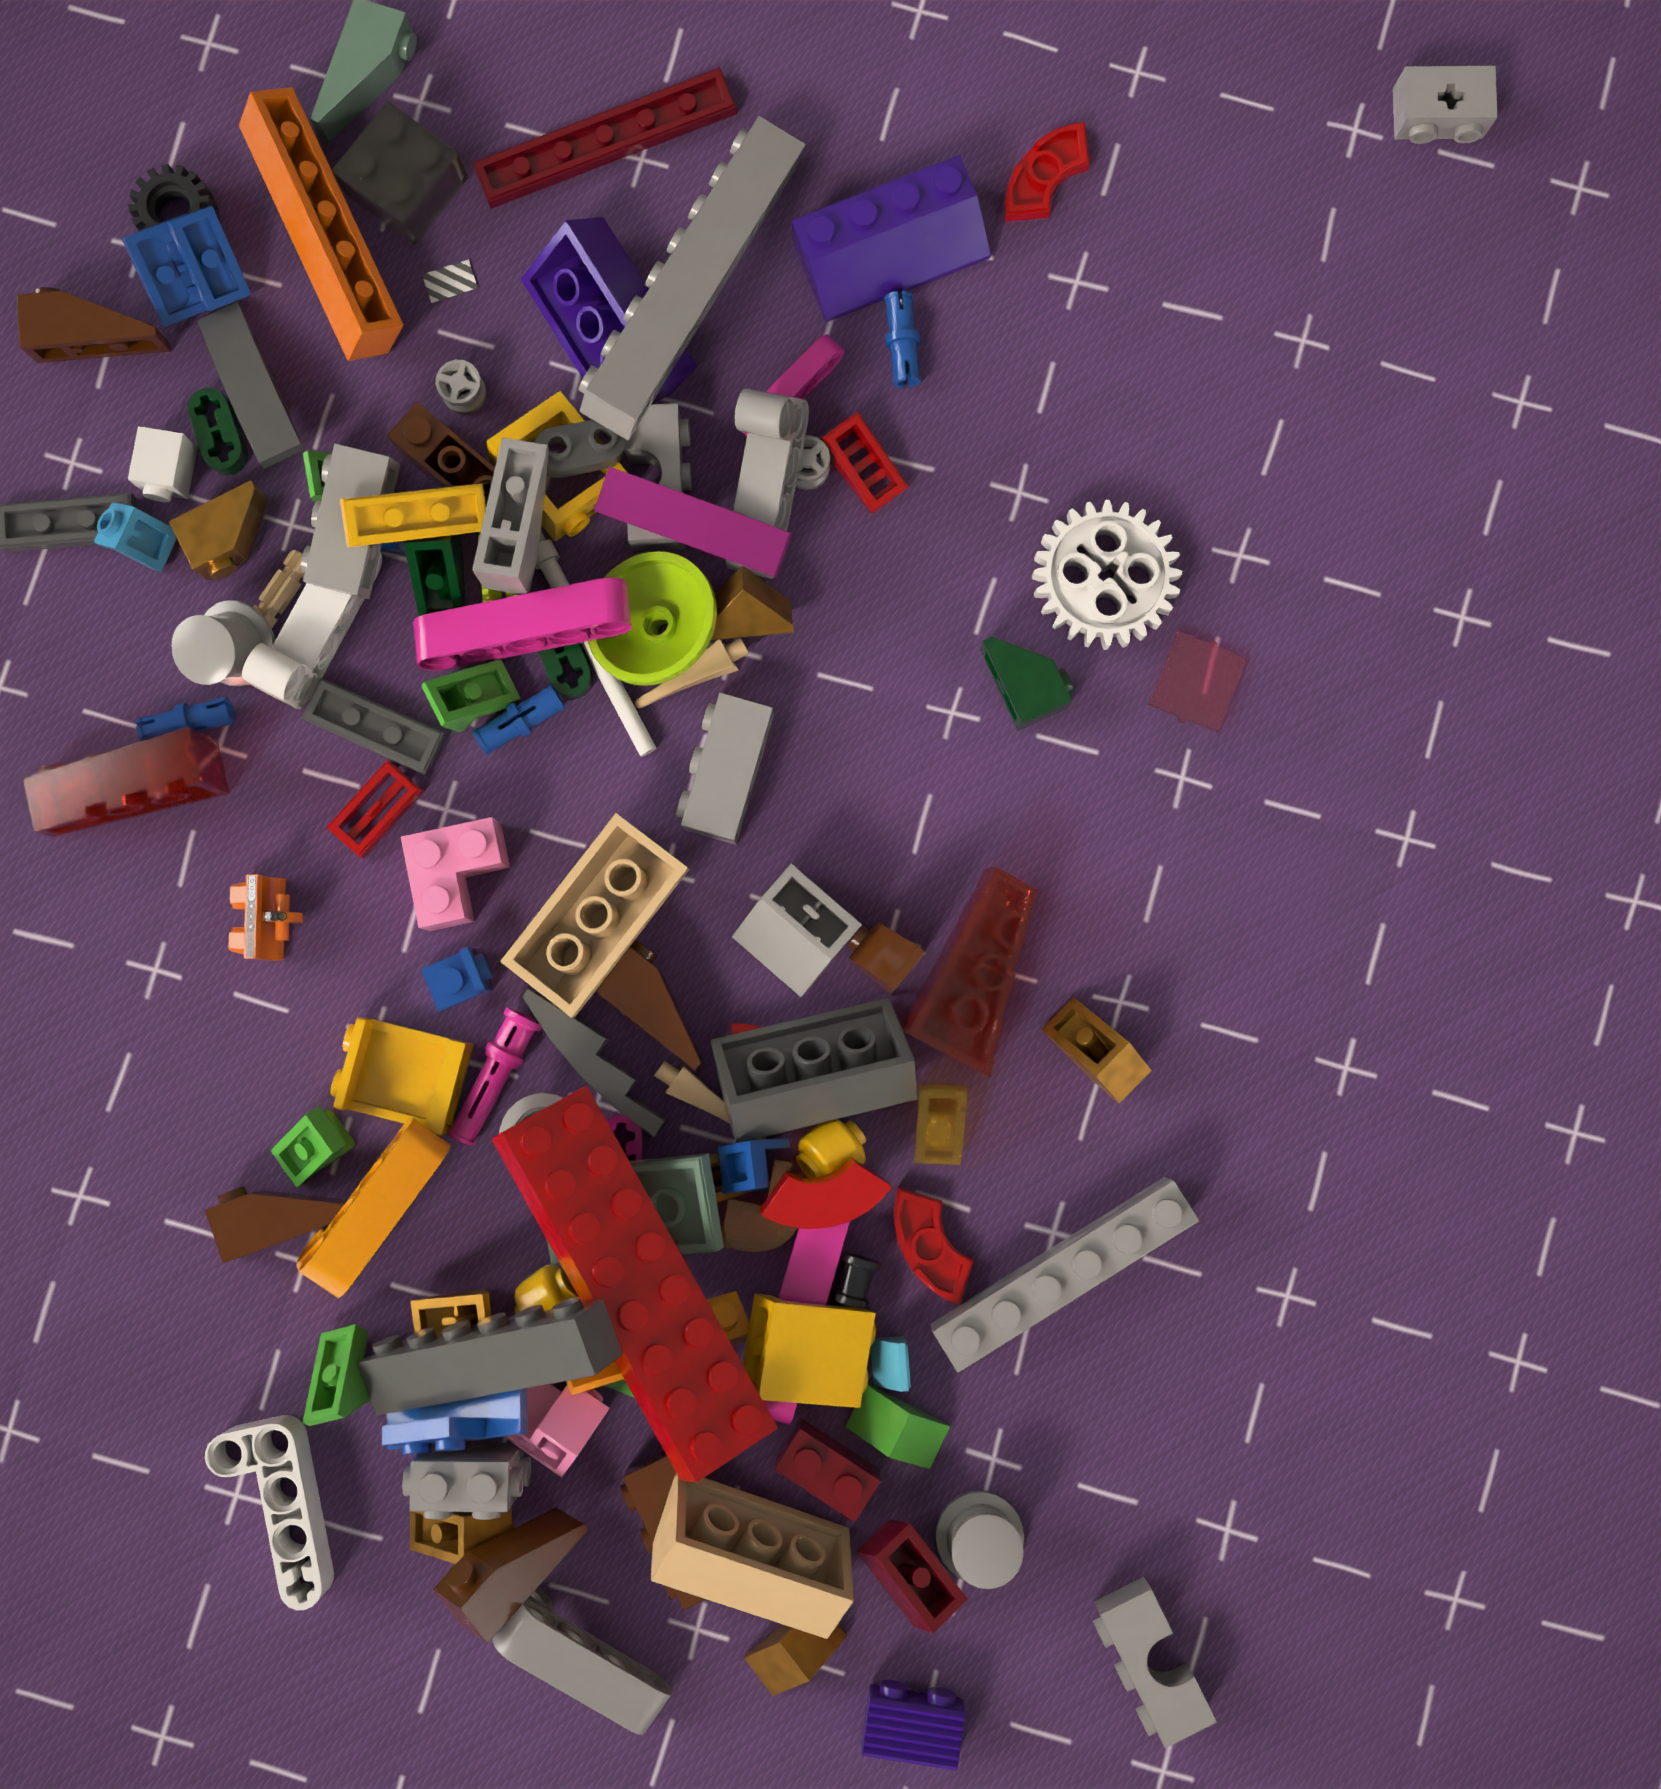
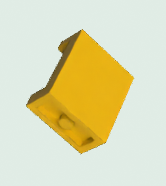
M357 1017L355 1025L350 1024L344 1036L343 1051L347 1052L343 1070L338 1069L332 1081L330 1093L331 1096L335 1097L333 1108L353 1110L404 1124L413 1117L435 1134L446 1135L454 1123L474 1044L372 1018Z
M754 1294L743 1366L762 1400L860 1408L862 1393L865 1392L868 1385L867 1363L870 1346L873 1344L876 1336L874 1322L876 1313L849 1305L839 1307L783 1301L772 1295Z

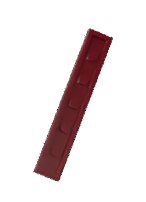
M721 67L472 163L489 206L492 209L737 114V106Z

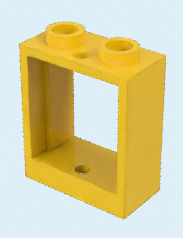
M559 391L488 439V460L496 467L502 438L535 443L538 435L548 428L583 422L585 420L562 392ZM597 436L595 438V441L598 444L604 445V443ZM620 463L612 467L628 473ZM608 469L600 470L606 477ZM605 477L559 509L555 507L546 494L544 495L541 525L555 542L566 534L569 537L578 534L589 524L590 517L597 513L594 509Z

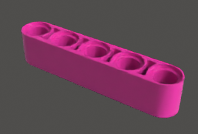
M601 578L419 616L413 621L417 666L423 670H447L625 634L632 629L627 583L619 578Z
M850 1221L822 1229L798 1228L779 1299L826 1305ZM763 1400L774 1421L791 1425L797 1403Z

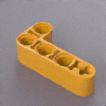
M413 1117L410 1118L401 1127L326 1230L323 1228L319 1229L305 1246L296 1262L298 1272L335 1297L340 1298L343 1296L447 1155L451 1144Z

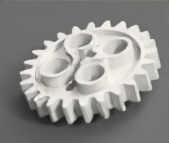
M1105 500L1101 512L1097 513L1092 503L1087 502L1084 507L1083 517L1074 509H1070L1067 514L1068 526L1059 520L1054 522L1052 529L1057 537L1044 534L1041 544L1048 551H1037L1034 561L1045 567L1034 570L1032 574L1033 580L1044 582V584L1035 590L1034 596L1035 598H1048L1049 601L1043 606L1041 613L1044 615L1056 612L1058 616L1052 626L1054 629L1063 626L1065 623L1070 626L1068 640L1071 641L1081 632L1085 634V647H1089L1095 637H1100L1103 649L1107 650L1111 645L1113 637H1117L1118 642L1124 648L1129 644L1130 632L1141 641L1147 635L1144 624L1156 630L1162 623L1157 613L1169 615L1172 611L1173 606L1164 598H1176L1180 592V589L1176 586L1169 584V582L1178 580L1182 575L1181 570L1169 567L1178 559L1180 554L1179 552L1165 551L1173 537L1171 535L1157 537L1155 533L1161 524L1159 520L1151 523L1149 526L1143 523L1146 510L1142 509L1135 517L1129 516V503L1124 502L1117 513L1112 511L1110 500ZM1100 535L1112 537L1117 544V550L1112 552L1101 550L1097 546L1095 538ZM1082 546L1087 551L1088 556L1079 553L1077 547ZM1068 566H1076L1084 572L1086 580L1079 584L1071 583L1065 578L1063 569ZM1134 566L1142 567L1149 575V582L1145 584L1135 583L1128 575V568ZM1108 569L1115 573L1113 578H1107L1105 581L1098 577L1100 571L1105 572ZM1125 593L1133 596L1136 599V603L1131 604L1127 600ZM1103 597L1110 598L1117 605V614L1112 616L1103 615L1096 608V600Z

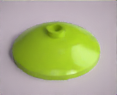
M646 552L623 561L604 577L619 578L626 581L632 629L625 634L588 641L594 658L603 669L623 682L648 686L661 684L680 676L699 660L708 647L714 633L717 605L710 582L697 566L688 559L674 553ZM668 623L667 629L658 635L659 628L663 624Z

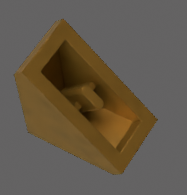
M741 566L715 593L717 619L711 640L794 633L791 600L745 567Z
M484 1288L411 1300L414 1333L431 1327L434 1328L436 1333H439L446 1327L464 1320H469L471 1326L491 1316L489 1293Z
M838 1623L828 1639L782 1624L744 1655V1659L772 1696L809 1682L847 1638V1633Z

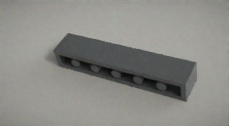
M574 1297L562 1301L544 1311L542 1305H536L518 1312L512 1318H507L503 1312L489 1316L471 1326L469 1320H464L446 1327L439 1333H436L434 1328L431 1327L420 1330L405 1340H401L400 1335L389 1336L373 1344L374 1352L357 1362L377 1416L596 1376L622 1356L623 1353L603 1299L582 1303L580 1297Z

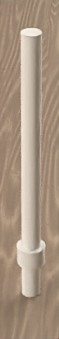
M541 532L535 569L542 570L551 588L570 585L557 562L560 556L552 541L546 540ZM588 641L580 643L639 755L643 757L655 751L657 748L621 680L612 676L599 665L589 648Z

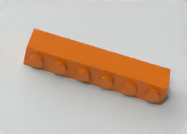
M293 87L250 92L239 127L347 360L352 361L388 354L403 327V323Z

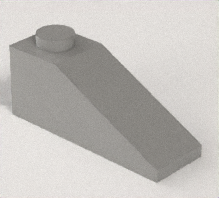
M502 438L472 569L485 589L520 595L530 593L539 553L549 456L548 445Z

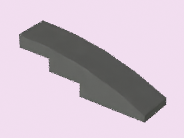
M237 301L197 320L223 386L259 464L265 469L305 450L290 418L291 413L276 384L277 380L239 302Z
M527 989L522 996L548 1038L576 1072L615 1109L653 1137L658 1136L668 1119L630 1095L640 1080L639 1078L601 1055L611 1039L579 1018H571L537 991Z

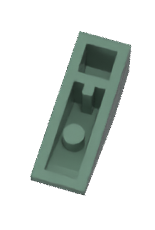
M353 0L310 118L322 141L330 143L401 76L406 60L410 61L413 58L417 37L413 32L406 12L368 0Z

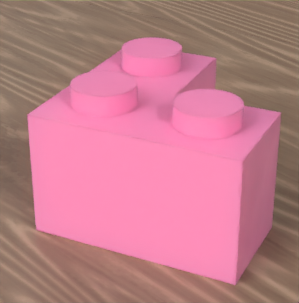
M493 817L401 837L418 927L427 931L475 922L466 877L510 868L502 824Z
M557 1383L527 1388V1432L525 1434L503 1437L562 1478L610 1408L602 1403L603 1397L595 1389L571 1395L568 1384L562 1392L556 1388Z

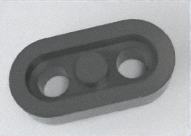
M588 420L548 428L538 435L535 443L548 445L549 448L554 444H560L565 447L566 450L559 454L553 453L549 449L547 476L563 478L614 467L624 456L626 439L598 422ZM599 435H604L611 441L608 444L601 445L595 441V438Z

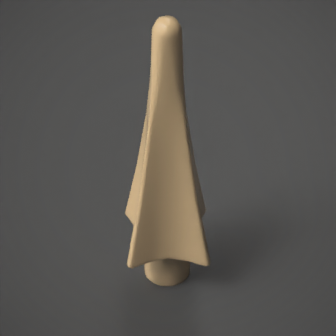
M739 638L726 646L720 639L716 640L705 650L691 668L680 676L661 683L656 688L636 699L635 706L637 708H644L686 688L738 671L734 662L749 654L743 640Z
M666 1061L661 1064L654 1076L668 1085L666 1094L700 1108L730 1124L724 1100L703 1083L687 1066L683 1064L681 1069L678 1070ZM766 1137L757 1138L756 1140H765Z

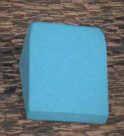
M904 1336L875 1338L870 1346L874 1385L901 1392L909 1391L911 1383L907 1340L904 1339Z

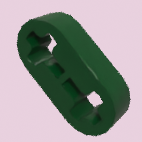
M211 388L200 389L189 399L187 409L201 455L205 462L218 474L225 476L235 475L245 467L248 460V452L234 408L218 390ZM212 402L219 408L214 412L218 424L216 426H213L207 417L203 415L208 412L207 404ZM220 438L231 449H234L228 453L229 460L223 462L217 456L221 453L218 441Z
M580 643L563 646L565 651L558 654L555 648L538 651L550 682L559 695L574 700L582 698L590 691L593 684V675ZM569 660L575 672L583 671L584 674L578 678L579 686L572 689L568 683L560 684V680L566 677L561 663Z

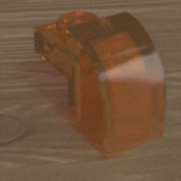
M781 1158L775 1159L768 1196L786 1171L801 1177V1173L792 1172L794 1161ZM733 1197L728 1199L722 1229L724 1247L747 1252H765L784 1244L797 1228L784 1226L763 1217L759 1209L764 1202Z

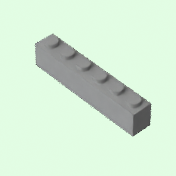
M1163 1177L930 1324L932 1332L957 1373L1199 1222L1175 1181Z

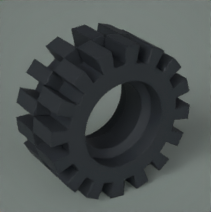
M169 164L161 165L162 174H158L154 168L146 171L151 177L150 180L146 182L143 178L139 177L135 182L141 189L140 192L131 189L129 197L135 204H128L129 213L134 217L131 220L139 231L162 223L159 218L161 208L166 202L177 197L189 200V213L213 206L220 222V216L216 212L219 210L218 203L213 198L212 193L192 170L188 173L184 166L176 165L174 172Z

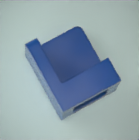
M789 1138L750 1140L719 1146L723 1194L768 1190L770 1188L766 1152L790 1148Z

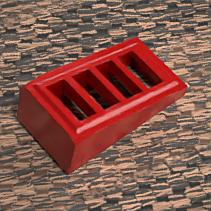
M858 411L820 438L829 449L832 464L871 514L909 488ZM853 433L858 440L842 451L837 443ZM864 447L869 454L852 466L847 458ZM873 462H876L880 469L862 481L858 473ZM886 476L891 483L873 496L868 488Z

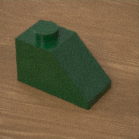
M460 534L404 541L418 616L464 607V555Z
M994 637L983 640L980 652L1017 731L1069 707L1072 702L1070 695L1074 693L1073 684L1064 668L1058 670L1053 659Z

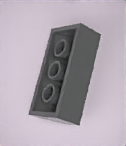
M889 998L710 1040L726 1112L736 1143L917 1100L915 1060Z

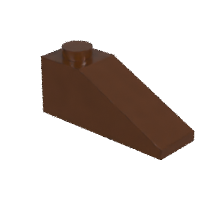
M40 287L34 289L33 293L17 294L19 347L37 363L171 352L170 342L155 326L56 288Z
M880 922L872 930L864 925L847 945L854 951L848 960L890 995L926 953L919 946Z
M635 940L600 984L596 992L691 1068L699 1070L704 1064L703 1059L662 971L653 964L657 955L638 940Z
M243 1186L218 1195L220 1204L206 1209L205 1213L222 1263H226L329 1225L347 1200L265 1190L247 1194L246 1188Z
M555 1507L467 1551L433 1590L462 1626L488 1644L588 1529L583 1523Z

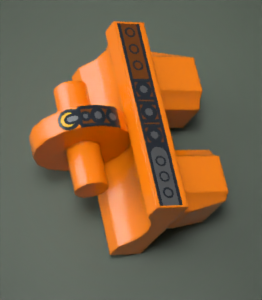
M246 875V882L234 884L230 887V904L233 909L245 910V926L233 927L229 932L228 949L230 951L244 954V959L284 960V941H289V924L303 923V913L290 912V895L285 894L286 878Z

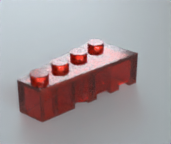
M190 727L106 753L88 755L83 760L74 763L46 765L38 769V774L23 778L34 832L51 837L230 794L218 741Z
M997 867L985 868L901 1027L904 1033L987 1077L991 1076L994 1064L993 1056L997 1040L1001 1036L1004 1024L1003 1016L1009 992L1013 988L1016 976L1014 972L1019 951L1023 947L1037 891L1036 888Z

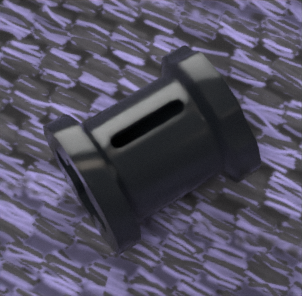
M841 1251L839 1259L843 1263L836 1287L830 1290L828 1297L845 1305L868 1309L870 1301L867 1299L874 1271L880 1270L881 1263L862 1255Z

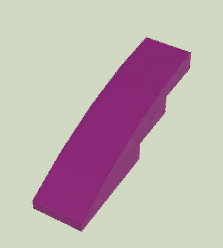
M612 467L608 468L594 509L595 512L776 578L792 536L790 532Z

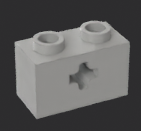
M1406 66L1393 87L1394 140L1409 139L1412 143L1423 144L1435 139H1454L1457 143H1471L1478 139H1483L1497 119L1496 67Z

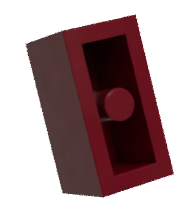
M802 1418L775 1461L774 1470L854 1522H856L881 1482L879 1468Z
M888 1520L856 1551L913 1627L935 1633L968 1600L923 1539L908 1522Z

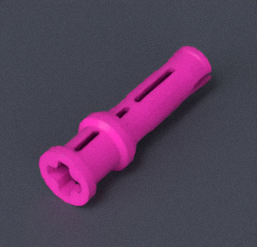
M509 1006L503 1012L506 1019L495 1040L488 1041L485 1047L487 1049L485 1054L488 1055V1058L469 1091L452 1127L447 1132L452 1138L469 1146L475 1145L476 1138L494 1107L512 1069H518L519 1066L523 1065L525 1058L522 1055L534 1032L540 1031L542 1028L536 1019Z

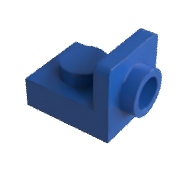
M469 946L460 949L458 954L421 969L438 1012H443L493 991L488 980L494 978V973L484 952L477 954L476 949Z

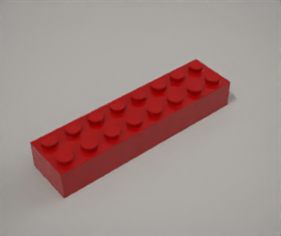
M588 1086L580 1088L492 1138L491 1140L577 1295L581 1298L582 1303L603 1299L623 1353L622 1356L615 1360V1363L680 1480L694 1483L699 1482L778 1429Z

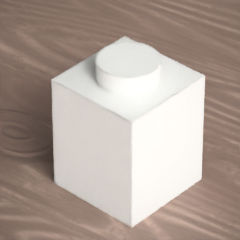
M138 426L128 480L143 491L142 495L154 501L170 502L171 497L188 499L198 447L183 433Z

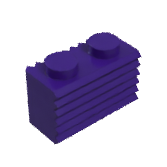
M883 1680L880 1686L870 1684L861 1740L862 1756L957 1771L965 1720L963 1699L956 1697L955 1692L941 1687H931L927 1693L909 1690L907 1684L896 1680Z

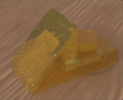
M919 1085L916 1100L915 1163L961 1165L968 1095L967 1086Z

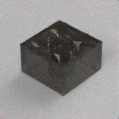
M389 101L385 103L332 169L333 174L348 197L414 246L469 178L460 154Z

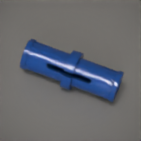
M898 291L888 293L884 297L889 333L885 335L886 348L891 350L892 383L896 388L904 387L903 381L906 380V376L908 388L921 383L917 346L921 342L920 332L915 330L912 304L913 294L909 291H902V299L898 300Z
M550 684L544 690L518 705L515 702L507 705L505 713L483 726L473 729L472 732L486 755H489L492 751L521 734L524 738L532 734L531 728L558 712L566 710V707L554 687Z
M228 696L189 706L187 703L175 705L173 710L136 718V724L138 725L136 730L144 746L183 736L185 740L196 738L199 732L235 724L236 719L233 717L235 712Z

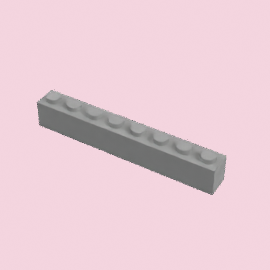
M758 116L749 131L744 128L739 131L730 149V153L733 155L732 159L728 164L721 160L711 177L709 186L713 187L708 197L700 193L688 215V218L692 220L687 230L679 227L673 235L667 248V252L671 254L665 264L658 260L652 268L645 283L649 290L644 298L636 295L631 301L623 318L627 322L625 328L621 333L613 330L602 349L601 355L605 359L599 369L591 365L583 377L578 391L584 393L579 412L626 440H630L796 171L806 144Z

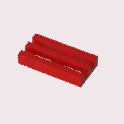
M387 760L326 828L359 858L364 859L425 791L400 771L391 761ZM392 775L396 779L394 783L353 828L346 833L343 830L345 825ZM405 787L407 792L360 843H357L356 840Z

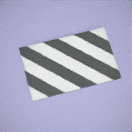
M469 259L422 274L431 303L478 288Z

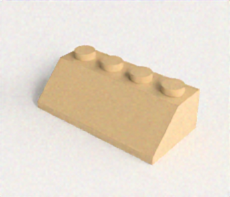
M615 813L500 962L574 1019L683 879L689 868Z
M676 1473L653 1541L651 1581L828 1639L854 1601L849 1528L707 1478H703L697 1483L682 1481Z

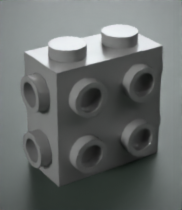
M465 1442L464 1450L435 1451V1445H432L431 1454L417 1455L411 1461V1466L405 1467L402 1482L403 1495L410 1496L409 1511H424V1517L428 1519L450 1518L453 1516V1512H472L473 1518L481 1520L500 1518L502 1512H508L516 1499L522 1496L523 1486H529L531 1458L523 1457L524 1451L513 1443Z

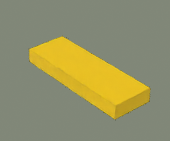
M483 484L340 499L347 547L481 532L486 511Z

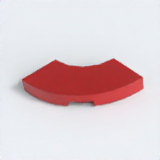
M1085 122L1069 124L1051 131L1036 141L1034 146L1024 155L1019 164L1016 165L1008 184L1004 206V222L1049 218L1051 198L1057 187L1069 177L1088 171L1090 162Z
M851 1157L839 1170L823 1177L803 1178L786 1171L759 1211L763 1217L784 1226L800 1229L828 1228L849 1222L869 1211L886 1196L892 1185L888 1180Z
M898 1187L894 1203V1225L904 1258L919 1280L929 1289L944 1299L960 1305L974 1261L973 1258L956 1250L946 1237L941 1221L942 1200Z

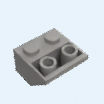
M790 864L760 898L732 938L802 997L862 928V924L793 864Z

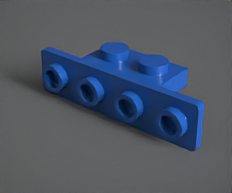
M527 1388L388 1413L387 1425L382 1426V1446H387L388 1450L402 1449V1455H423L432 1453V1445H435V1451L464 1450L465 1441L525 1434L527 1432Z

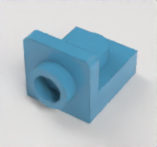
M113 502L98 521V534L95 538V543L104 548L115 550L152 570L162 572L177 537L171 526L135 507Z

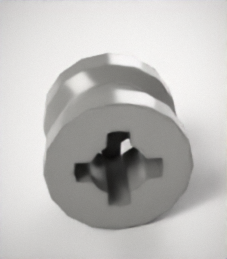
M455 359L445 363L439 369L435 384L445 405L452 412L459 415H469L477 412L486 401L487 390L483 379L473 364L465 360ZM466 389L470 390V392L467 391L465 394H462L461 397H459L460 392H463Z
M807 435L804 439L796 487L803 490H813L823 485L829 476L830 454L829 449L822 440ZM803 468H807V469H808V468H812V469L814 470V472H813L812 470H808V471H807V470L801 471V470H802Z

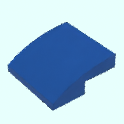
M213 206L181 215L121 237L161 325L164 327L206 310L212 311L252 295Z

